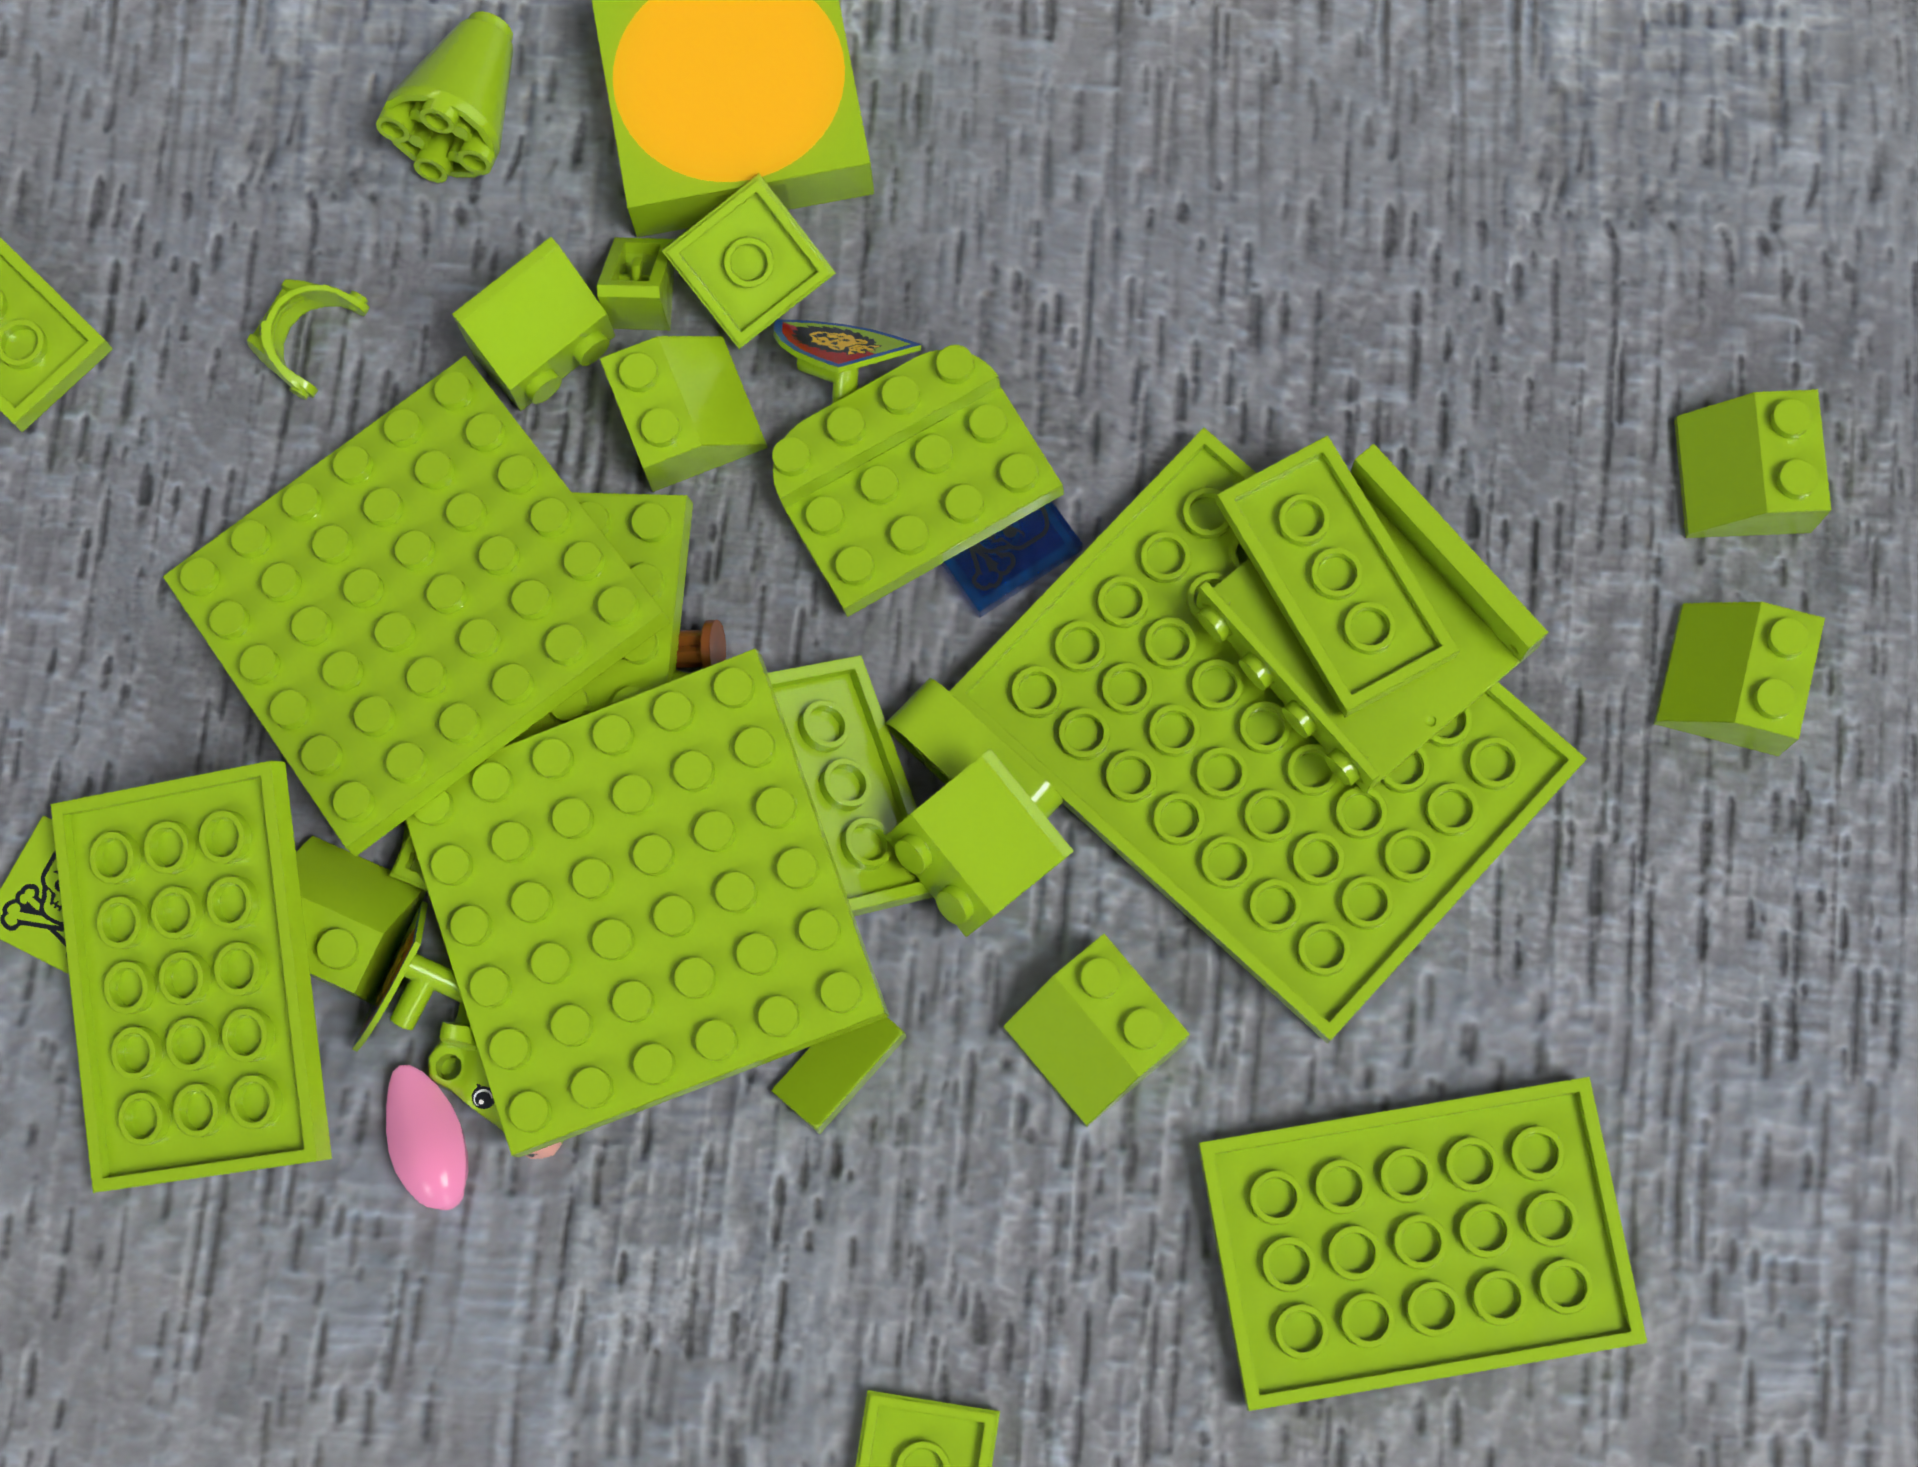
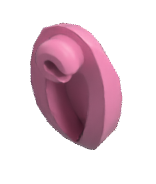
M400 1065L392 1072L386 1103L388 1152L395 1173L406 1190L422 1205L439 1210L453 1209L463 1199L469 1172L468 1151L461 1124L451 1103L435 1082L423 1071L411 1065Z

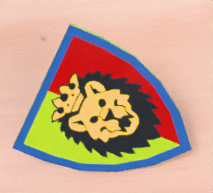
M777 319L774 322V338L783 349L797 357V368L799 371L833 383L832 404L857 390L860 367L921 351V344L873 329L809 320Z
M422 901L375 994L352 1050L358 1052L367 1041L404 977L410 980L390 1017L394 1024L403 1029H414L433 991L463 1003L453 970L417 954L422 942L428 903Z

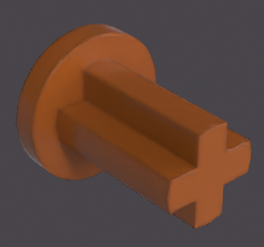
M706 620L702 630H680L676 668H706L726 660L725 634L719 620Z

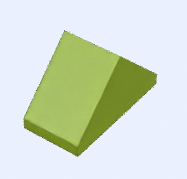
M614 238L597 283V297L601 306L608 314L613 329L671 330L674 266L663 254L662 249L674 239Z

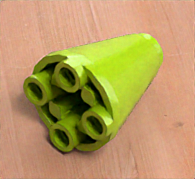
M478 11L470 14L468 19L461 21L390 93L376 121V128L379 133L391 140L399 150L413 160L415 171L429 181L443 183L447 180L448 176L475 178L480 175L489 174L500 152L513 58V32L504 20L494 14Z

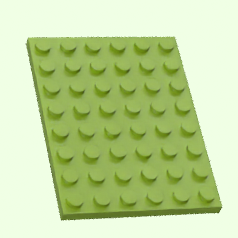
M1203 427L949 692L1040 773L1060 794L1063 799L1062 804L1328 1044L1587 758L1498 682L1368 793L1365 794L1356 783L1352 786L1349 784L1345 785L1327 765L1325 756L1329 753L1312 734L1308 738H1304L1294 730L1282 713V708L1285 706L1282 700L1269 686L1265 690H1261L1254 685L1239 665V660L1243 657L1227 639L1220 643L1212 638L1198 620L1197 613L1200 609L1196 606L1199 587L1205 582H1208L1212 588L1215 587L1249 558L1217 506V494L1256 474L1251 467Z

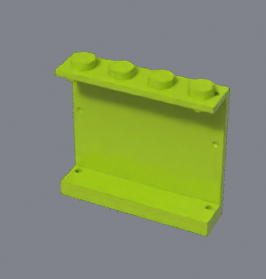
M1372 444L1355 458L1350 472L1460 651L1457 657L1344 718L1249 558L1215 587L1212 588L1208 582L1200 586L1196 606L1200 609L1197 613L1198 620L1211 637L1220 643L1225 639L1230 642L1243 657L1239 660V665L1252 683L1261 690H1265L1269 686L1285 704L1282 708V713L1294 730L1304 738H1308L1312 734L1329 753L1325 756V761L1332 772L1345 785L1349 784L1352 786L1356 783L1365 794L1537 650L1549 633L1375 444Z

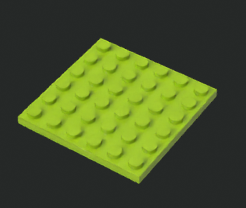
M466 355L163 576L340 841L355 857L671 622Z
M756 648L504 746L406 819L511 1156L520 1158L889 1016L762 655Z

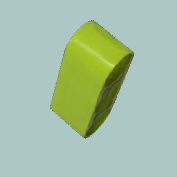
M929 678L885 723L897 741L945 785L987 750L991 749L1047 819L1063 803L1060 794L1040 773L952 693L932 678Z

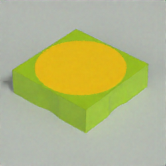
M592 0L626 203L637 238L690 228L758 173L761 174L789 210L874 194L871 162L839 0Z

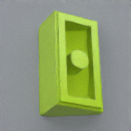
M886 1017L812 1045L771 1091L820 1135L907 1038L906 1034L892 1020Z

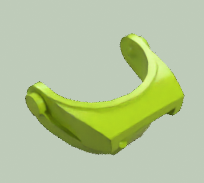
M285 279L281 285V291L263 319L259 321L253 334L250 333L247 343L253 353L290 386L289 390L293 394L307 400L308 397L314 398L318 389L286 366L284 343L290 328L302 315L314 309L343 307L361 316H366L370 307L367 305L368 300L355 291H351L348 294L328 285Z

